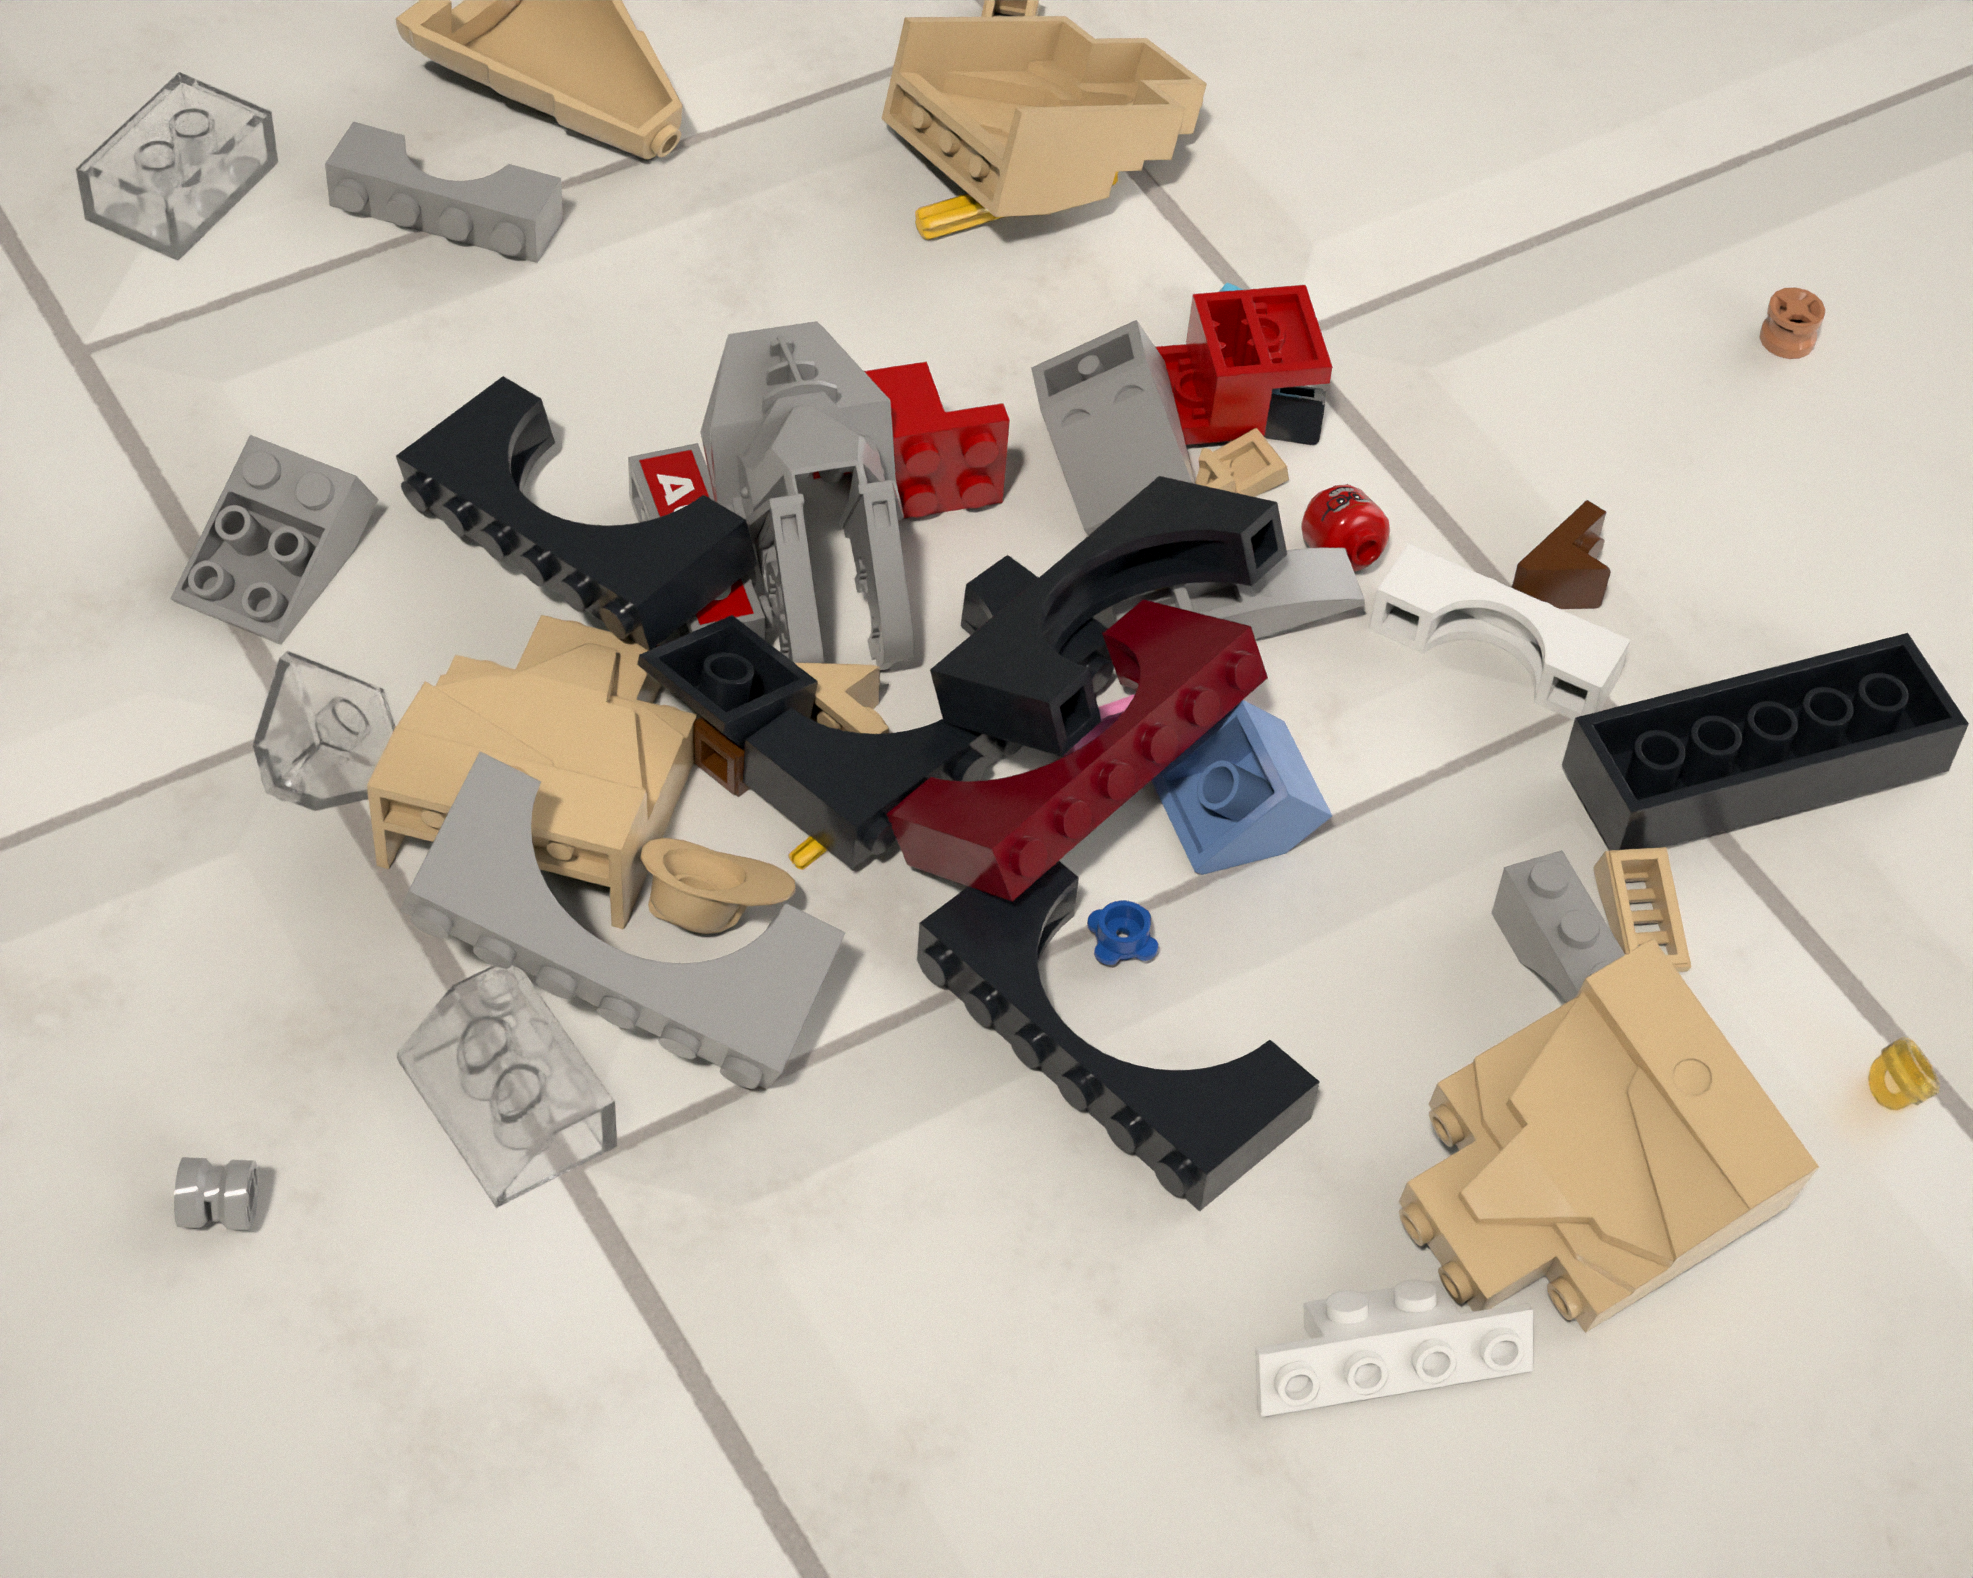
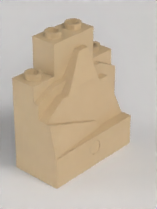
M1066 16L905 17L881 119L995 217L1051 215V213L1109 198L1115 172L1142 171L1144 160H1172L1178 135L1193 134L1198 114L1203 104L1207 83L1147 38L1095 39Z
M541 615L516 669L504 667L489 660L480 661L455 654L447 673L440 675L436 686L426 681L424 682L395 727L367 784L377 866L390 869L405 835L434 842L473 763L481 751L541 781L535 797L531 820L532 844L539 869L610 887L611 926L624 929L648 873L640 859L642 846L650 840L663 838L694 764V722L697 720V714L681 711L670 705L653 704L661 684L637 665L639 655L647 652V649L628 637L621 639L610 631L585 626L577 621H565Z
M1652 938L1585 978L1574 999L1476 1056L1472 1063L1437 1083L1428 1104L1432 1109L1429 1111V1118L1440 1139L1449 1147L1456 1144L1459 1151L1407 1182L1399 1200L1402 1209L1399 1210V1216L1410 1237L1419 1246L1427 1243L1442 1265L1438 1268L1439 1277L1447 1292L1458 1304L1467 1302L1473 1312L1491 1309L1546 1275L1550 1281L1547 1284V1290L1555 1307L1567 1320L1575 1318L1586 1333L1786 1209L1819 1166L1655 939Z

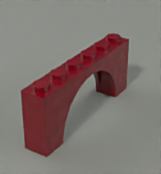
M1144 599L1102 633L1120 684L1136 690L1132 701L1121 716L1108 729L1080 749L1031 771L985 781H950L930 777L887 813L907 865L1010 901L1015 900L1268 679L1252 627Z

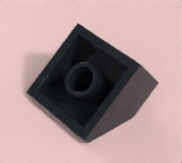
M733 615L639 655L637 663L640 668L744 750L747 738L790 708L810 719L818 684L816 679Z

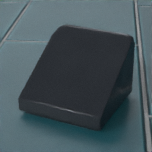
M1308 386L1273 388L1264 437L1267 439L1316 445L1320 439L1326 391H1323L1321 388Z

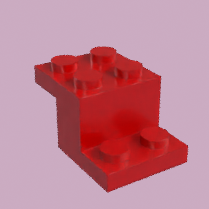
M1306 285L1193 294L1186 344L1156 347L1165 360L1186 445L1233 441L1255 428L1265 436L1272 389L1330 384L1333 368Z
M927 361L864 371L891 401L895 478L904 516L903 519L1003 503L1010 424L1004 403L945 412ZM819 471L811 472L813 479L821 478ZM845 472L843 475H848L853 472Z

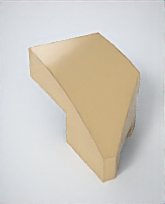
M1255 428L1213 452L1211 449L1202 448L1198 460L1200 468L1195 484L1255 497L1288 481L1289 476L1287 465L1260 431Z

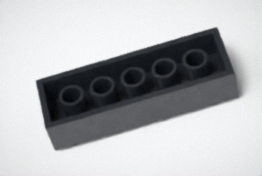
M1909 633L1575 717L1562 767L1611 851L1662 848L1947 772L1950 770L1969 723Z

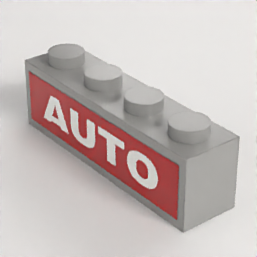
M698 443L628 457L629 498L638 523L675 512L694 502L702 495L714 500L708 467ZM755 568L751 569L677 630L680 637L733 615L765 640V633L773 631V616L766 595L757 596L754 590L756 586Z

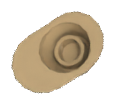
M671 838L650 840L641 849L640 859L646 869L653 874L648 903L649 912L657 918L692 932L702 934L723 932L736 925L748 906L773 905L788 900L795 893V880L788 872L760 860L722 853L685 840Z

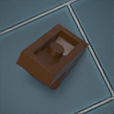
M1586 500L1517 564L1512 588L1559 609L1599 608L1602 605L1611 573L1607 565L1597 560L1605 542L1600 537L1607 512Z

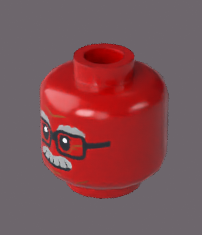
M1349 484L1335 485L1315 495L1307 505L1301 523L1303 539L1310 548H1345L1354 572L1370 566L1380 557L1387 546L1390 535L1389 519L1381 508L1361 489Z

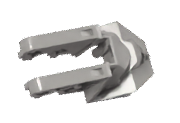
M817 321L728 334L700 433L715 502L746 519L752 544H755L765 595L774 614L779 619L780 652L794 663H824L803 514L805 500L803 494H798L796 480L806 479L809 473L819 471L820 477L825 482L835 483L842 478L845 472H853L848 505L839 519L840 530L844 529L845 538L850 539L857 575L854 578L857 593L863 592L864 598H867L869 605L871 634L867 641L872 660L876 659V664L880 667V670L890 669L894 662L911 660L914 656V633L898 521L903 520L904 516L895 478L890 399Z

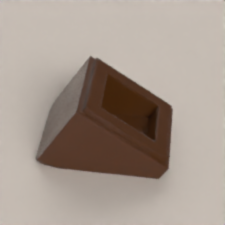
M700 717L694 722V764L730 793L740 797L750 789V787L743 783L745 750Z

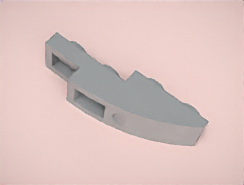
M1307 548L1287 550V555L1252 587L1223 582L1175 585L1114 604L1112 612L1115 622H1117L1144 599L1249 625L1252 627L1255 639L1363 606L1365 605V599L1345 548Z

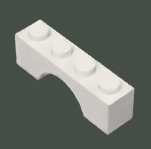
M1410 543L1406 545L1378 587L1369 625L1370 630L1421 653H1425L1439 644L1453 640H1478L1496 645L1515 656L1529 672L1534 686V703L1572 720H1575V717L1601 710L1619 680L1630 644V639L1611 632L1604 627L1588 622L1547 602L1533 598L1492 578L1485 577Z

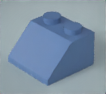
M1244 700L1151 780L1194 871L1201 875L1286 854L1333 816L1285 721Z

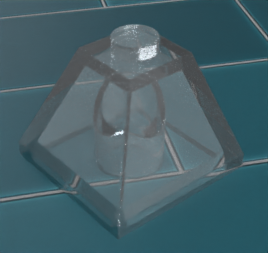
M286 651L279 658L252 744L265 792L278 800L289 801L314 811L367 800V784L395 729V723L384 689Z

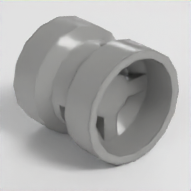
M182 1157L177 1171L174 1194V1214L177 1227L201 1228L208 1221L221 1222L227 1229L251 1230L254 1224L258 1200V1168L256 1161L231 1160L225 1166H212L206 1158Z

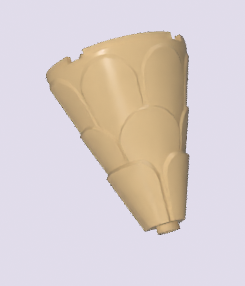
M419 0L396 18V25L400 36L416 51L421 52L424 56L450 70L493 88V90L509 99L555 116L557 122L566 128L644 159H651L657 155L659 157L666 156L676 147L681 138L679 128L683 105L644 31L636 29L622 0H464L453 9L452 1Z

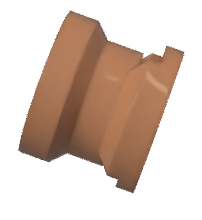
M1793 287L1776 291L1770 298L1767 309L1768 317L1763 321L1759 338L1762 345L1770 353L1782 358L1799 359L1809 355L1814 349L1817 340V329L1822 325L1826 309L1823 302L1815 294L1805 289Z

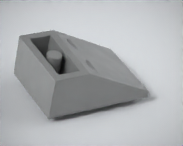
M1137 320L1031 367L1040 411L1084 531L1088 536L1158 476L1195 484L1165 360Z
M250 435L170 599L178 604L282 645L353 554L379 499L356 475Z

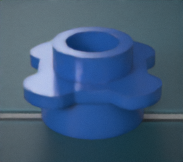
M1126 900L1114 901L1103 909L1093 911L1088 917L1087 927L1091 932L1095 933L1097 940L1094 950L1096 959L1103 964L1114 965L1119 960H1129L1134 957L1142 961L1154 958L1158 951V942L1150 936L1151 915L1149 911L1135 902ZM1117 934H1125L1128 937H1119Z

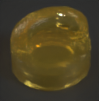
M1903 1036L1881 1049V1055L1870 1066L1868 1075L1870 1091L1881 1106L1890 1110H1900L1912 1103L1919 1105L1939 1093L1940 1082L1937 1074L1925 1054L1910 1038ZM1887 1071H1889L1891 1077L1901 1090L1896 1094L1890 1092L1885 1082Z

